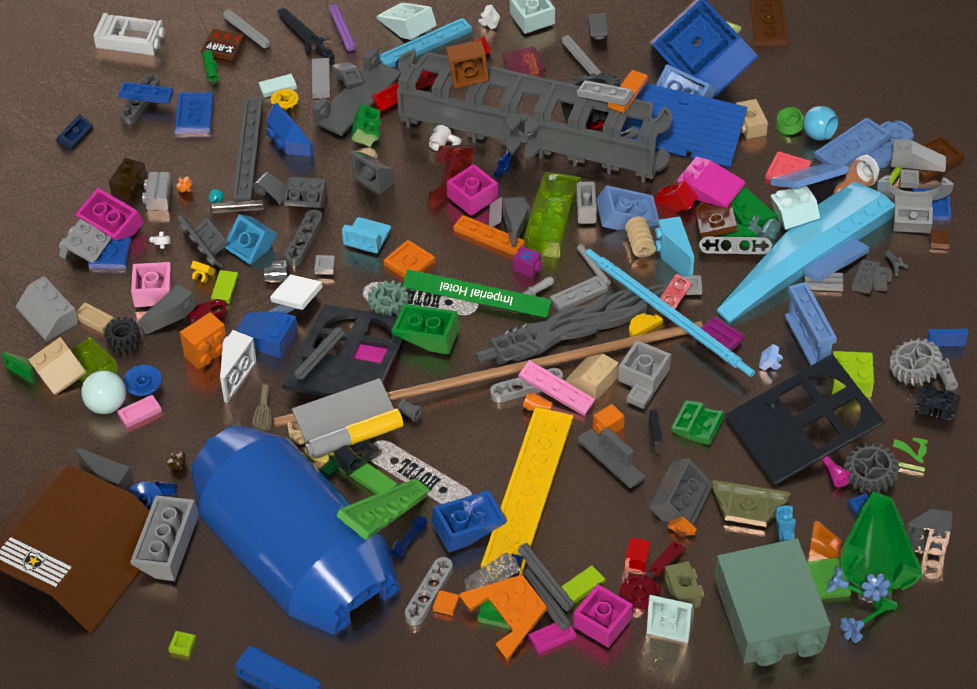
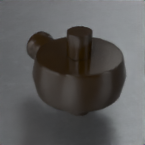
M184 451L177 455L172 453L170 455L171 458L167 462L168 466L172 470L177 468L179 470L183 469L182 465L186 462V453Z

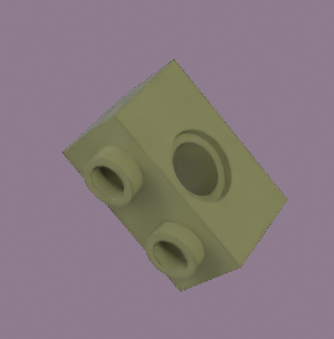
M689 561L665 566L664 580L671 599L693 604L694 608L701 607V599L704 597L703 588L701 585L698 586L696 570L691 568Z

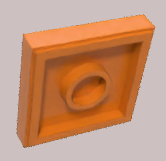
M407 240L383 260V265L405 278L407 269L424 272L436 260L435 256Z

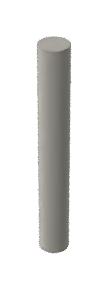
M580 244L577 250L605 285H610L611 281L602 269L597 266V263L585 255L587 249L583 244Z

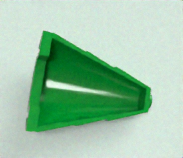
M875 491L872 492L859 512L857 520L841 549V568H843L848 580L862 588L864 582L869 583L867 576L873 574L875 578L878 574L884 575V581L888 580L890 582V587L887 589L888 593H892L893 589H907L917 583L922 577L921 566L893 499Z

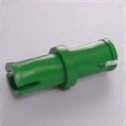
M205 50L202 52L204 69L207 71L209 81L215 82L219 79L217 62L213 58V52Z

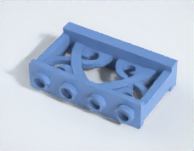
M807 282L788 287V293L791 297L789 312L785 314V318L811 366L831 355L832 344L836 343L837 337Z

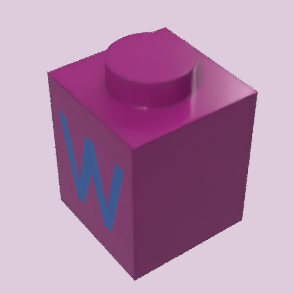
M523 246L519 248L513 257V271L531 278L534 277L536 272H540L543 265L541 253Z

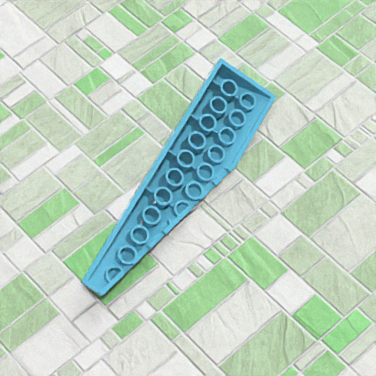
M854 181L818 204L819 219L790 228L720 305L717 312L730 324L804 276L805 267L854 239L860 240L889 221L893 216L896 205L883 193Z

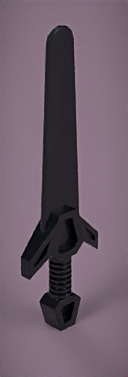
M278 8L277 12L306 42L305 51L308 54L311 49H318L322 53L323 58H329V62L335 60L332 49L327 50L322 45L331 43L329 37L316 35L286 8Z

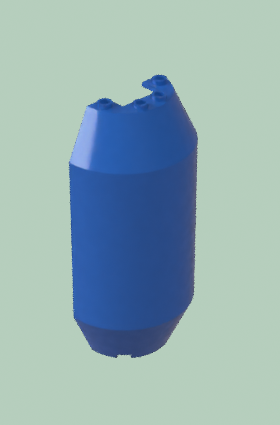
M235 426L225 428L221 433L206 441L205 446L191 465V478L199 516L289 616L335 635L351 624L350 612L377 593L385 601L401 590L389 545L385 538L377 532L371 538L365 540L337 517L339 509L349 506L351 503L291 440L252 427Z

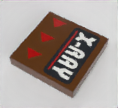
M212 29L201 49V55L203 51L211 50L214 58L234 61L245 40V36L240 33Z

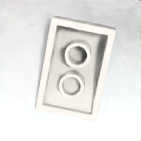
M234 330L229 336L225 337L222 350L220 380L224 402L226 403L229 402L257 363L253 338Z

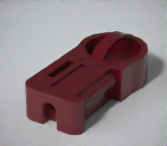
M214 299L198 304L188 314L190 323L193 324L210 312L218 319L224 318L227 314L225 301ZM215 307H223L219 312L212 311Z

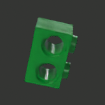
M360 104L354 114L351 140L371 146L374 140H378L380 135L378 128L381 124V118H379L380 110Z

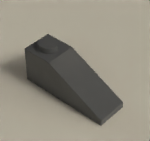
M525 197L503 198L502 215L511 246H516L527 222V215H530V205L526 203Z
M177 284L137 322L143 333L149 334L185 318L198 304L190 291Z
M81 448L76 450L79 463L89 474L126 490L133 479L129 466Z

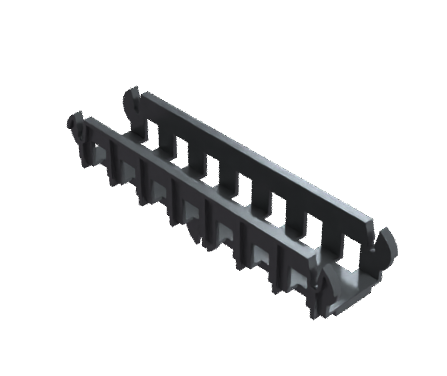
M416 49L403 53L399 57L398 70L401 75L398 79L399 88L397 90L398 113L401 121H405L408 128H410L412 123L418 124L419 121L433 124L434 128L437 125H444L450 131L452 128L466 131L467 136L472 137L473 143H476L477 139L483 140L485 136L500 139V144L506 145V150L511 155L524 142L527 143L525 145L524 158L539 153V158L543 159L544 154L551 155L552 152L567 155V159L573 161V166H577L578 162L585 163L586 160L602 163L601 167L607 168V174L610 175L612 170L619 171L620 167L636 171V175L641 176V182L644 183L647 178L653 179L656 171H661L669 166V154L664 147L655 155L658 133L667 131L672 124V113L666 106L659 112L657 118L653 119V103L634 99L625 113L608 108V102L578 97L577 90L580 86L488 65L489 81L471 84L465 95L466 101L450 97L453 82L448 56L426 52L418 61L419 63L414 64ZM423 70L438 74L432 86V93L416 90V83ZM490 86L506 89L499 103V108L483 105V99ZM524 93L540 97L534 109V116L517 113V107ZM558 101L574 104L568 118V124L552 121V114ZM592 109L609 112L603 125V132L586 129V123ZM627 117L644 120L638 133V140L621 137V130Z

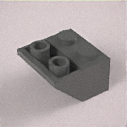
M290 177L284 205L324 207L327 197L326 179Z
M930 509L909 522L907 535L914 552L945 556L951 533V511Z

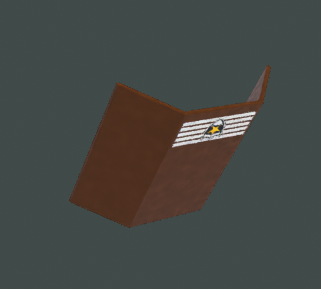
M70 464L46 471L0 524V571L51 595L92 634L141 571L133 566L130 561L150 511L132 493Z

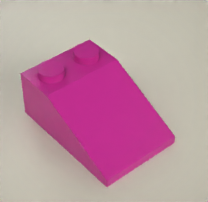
M695 157L677 180V183L684 180L697 195L696 200L724 208L728 207L746 184L744 180L713 161L700 157Z

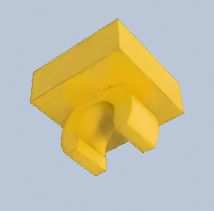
M193 261L191 268L195 270L192 274V279L197 281L198 276L202 275L201 282L206 283L208 275L214 277L216 271L214 268Z

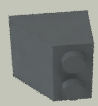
M356 151L351 153L354 179L378 194L383 193L394 184V170L391 167L384 165L378 159L368 154Z

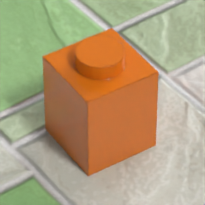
M613 404L594 414L593 429L597 434L601 435V431L605 428H608L613 433H617L624 428V415Z

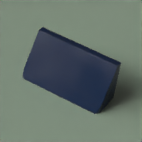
M79 114L58 135L56 141L72 148L93 125Z

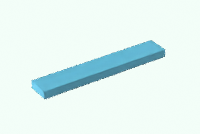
M461 18L380 54L379 62L392 68L398 65L399 57L403 53L416 49L415 57L472 32V27L464 18Z

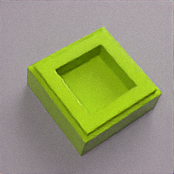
M175 631L169 646V652L190 657L196 642V635Z

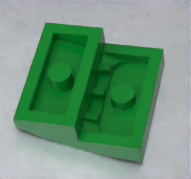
M686 400L671 427V431L684 438L710 445L725 416L723 411L706 409L704 403Z

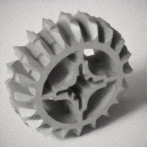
M919 337L916 341H913L910 338L909 342L903 341L902 346L897 345L896 350H892L890 369L893 376L899 382L904 381L905 385L911 383L913 387L916 383L922 386L923 382L930 383V378L936 379V374H940L943 367L942 353H940V349L938 346H935L933 341L929 342L927 339L921 341Z

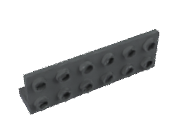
M372 47L363 56L364 70L360 73L363 84L345 88L329 105L327 99L321 98L312 107L313 123L342 136L353 125L354 114L360 104L371 107L374 104L372 95L391 86L400 77L401 73L380 63L379 51Z

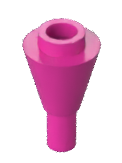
M829 456L823 458L822 461L828 467L834 485L836 487L846 486L851 473L834 463Z

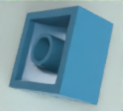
M238 215L227 238L229 243L224 248L245 262L253 264L270 250L277 233L251 216Z

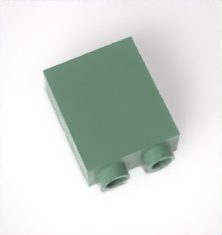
M798 539L717 555L714 579L743 663L757 661L760 666H768L778 662L782 655L798 652L801 657H809L822 651L823 646L826 645L830 622Z

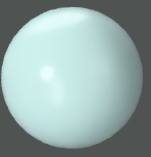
M102 370L94 372L86 378L81 394L84 404L91 411L98 414H110L122 406L126 397V388L123 380L117 374Z

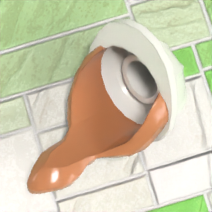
M862 155L856 158L849 166L846 179L837 185L834 194L854 181L867 187L874 185L880 171L877 162L869 155Z

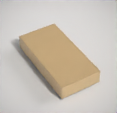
M86 302L76 311L78 321L102 334L105 333L107 324H111V320L114 319L111 315Z

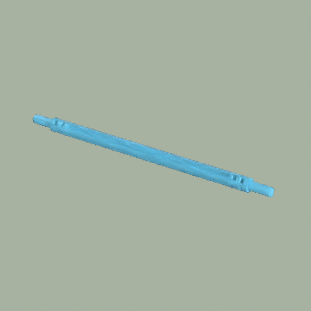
M591 249L586 251L585 255L595 261L597 266L734 368H739L749 377L754 376L755 371L742 362V358L666 302H663L662 299L605 257H600Z

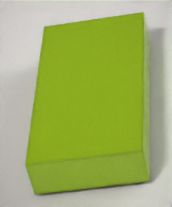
M220 270L211 301L221 299L226 304H230L239 277L238 272Z
M590 566L561 587L576 604L589 595L597 584L603 585L605 578L593 566Z

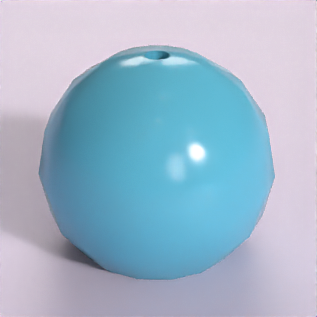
M817 106L810 109L803 121L806 134L818 141L830 139L838 126L836 113L826 106Z

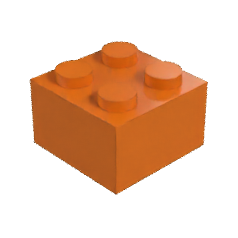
M211 312L180 332L184 357L199 370L222 355L223 341L226 337L225 325Z

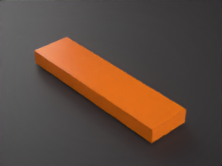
M462 215L453 226L454 231L515 256L521 246H526V241L520 238L516 246H511L508 233L465 215Z

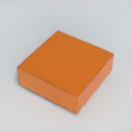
M439 590L433 605V611L453 616L459 601V595Z

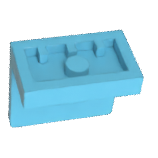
M357 217L353 226L344 225L342 229L343 244L377 254L389 234L391 226Z

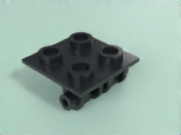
M922 386L915 410L929 415L930 407H932L930 414L932 416L934 408H937L936 418H938L941 409V419L954 420L961 396L951 391L937 390L932 386Z

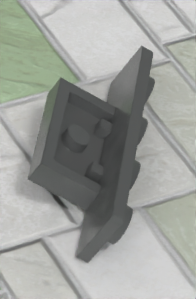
M179 215L178 218L182 222L180 226L186 232H190L189 237L191 240L199 244L197 248L204 255L207 254V261L212 266L216 264L222 269L224 265L216 254L229 242L208 217L199 226L194 228L190 221Z
M591 428L578 437V442L629 488L645 480V476L632 465L634 451L616 433L605 428L601 431V435H599Z

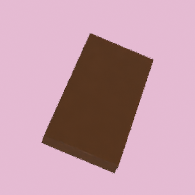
M749 0L754 46L788 45L789 39L783 0Z

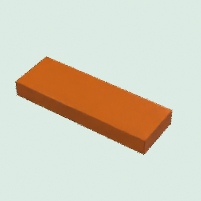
M631 70L620 87L633 90V96L625 106L608 103V108L625 113L647 82L648 75Z

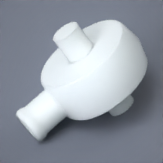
M159 232V236L150 237L149 241L151 243L154 242L155 245H160V248L163 249L165 244H170L171 239L170 236L164 235V232Z

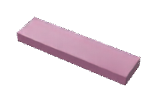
M530 360L519 373L520 379L584 417L595 402L593 397Z

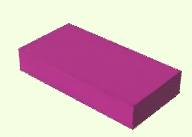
M553 623L528 634V638L536 652L540 654L575 639L576 633L571 626L566 630H561L556 623Z

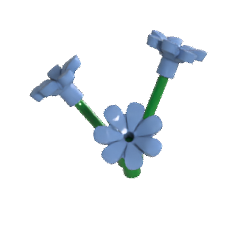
M837 566L832 578L833 580L829 581L826 592L831 593V591H834L839 586L843 589L848 588L875 601L876 611L864 619L855 621L851 617L840 620L842 623L840 624L841 629L846 631L844 633L845 639L849 640L851 638L854 643H857L863 637L860 630L864 627L865 623L878 614L885 612V610L897 609L898 604L896 601L886 597L890 582L888 580L884 581L883 574H878L876 578L873 574L868 575L869 583L864 582L862 584V588L866 590L864 591L842 579L843 570Z

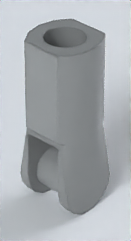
M944 358L939 376L947 391L955 390L958 387V382L952 371L949 359Z

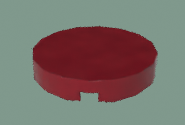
M635 574L627 577L619 588V597L633 604L632 612L635 613L648 612L650 595L661 597V588L658 582L653 581L644 574Z

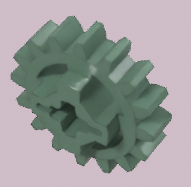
M385 280L384 284L378 282V287L372 286V292H368V305H370L371 311L375 310V313L389 314L390 316L393 313L399 315V310H401L403 304H408L409 296L406 292V287H402L401 283L395 285V282L392 280L391 284H389Z

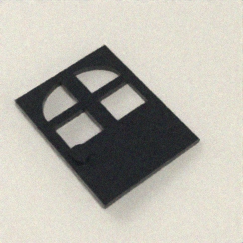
M324 304L282 383V389L327 397L379 378L383 383L403 339L393 335L392 340L366 336L371 322L381 324L391 332L397 317ZM357 319L351 332H345V335L340 339V341H346L340 354H327L303 380H298L294 373L315 351L314 346L318 338H327L333 331L325 327L335 321ZM361 344L387 349L381 363L355 359L354 357Z
M833 354L725 414V418L774 486L885 423ZM830 377L840 381L846 387L823 399L810 379ZM802 385L816 404L793 417L779 397ZM856 399L861 408V415L857 425L848 432L833 411ZM825 416L840 437L817 449L803 428Z

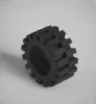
M118 317L117 321L113 319L111 324L108 323L107 328L105 327L107 345L111 350L115 349V352L121 350L124 353L125 349L131 351V347L135 349L137 344L140 343L139 326L132 318L127 320V317H123V320H120V317ZM119 333H129L127 336L117 337Z

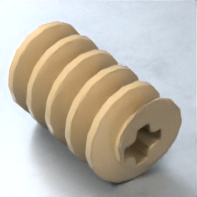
M639 216L630 219L625 225V230L633 254L641 258L651 256L656 251V246L654 245L647 220Z

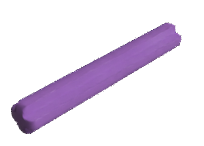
M336 3L329 6L330 12L346 49L349 52L354 51L356 45L340 8Z

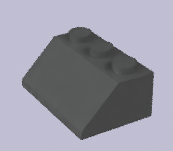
M689 458L671 462L649 508L662 521L669 523L671 520L684 516L694 525L712 488V482Z

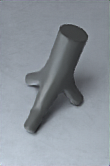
M891 250L885 252V256L894 266L895 276H898L899 266L908 268V265L901 261L902 258L896 257Z

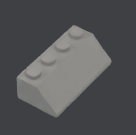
M155 496L130 561L133 566L155 579L175 581L199 516L195 501Z

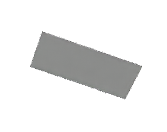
M502 197L490 204L489 226L491 227L501 222Z

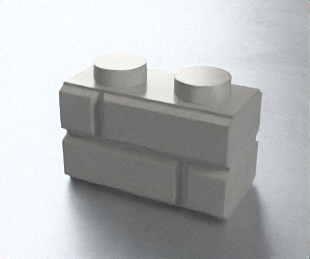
M150 172L148 179H145L144 188L146 192H143L142 200L143 203H146L148 211L169 209L172 187L171 174L169 172Z
M578 182L576 191L578 223H596L595 183Z

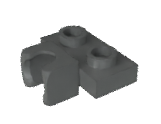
M862 260L852 284V291L870 294L873 287L874 290L887 291V282L892 280L891 269L881 267V262Z

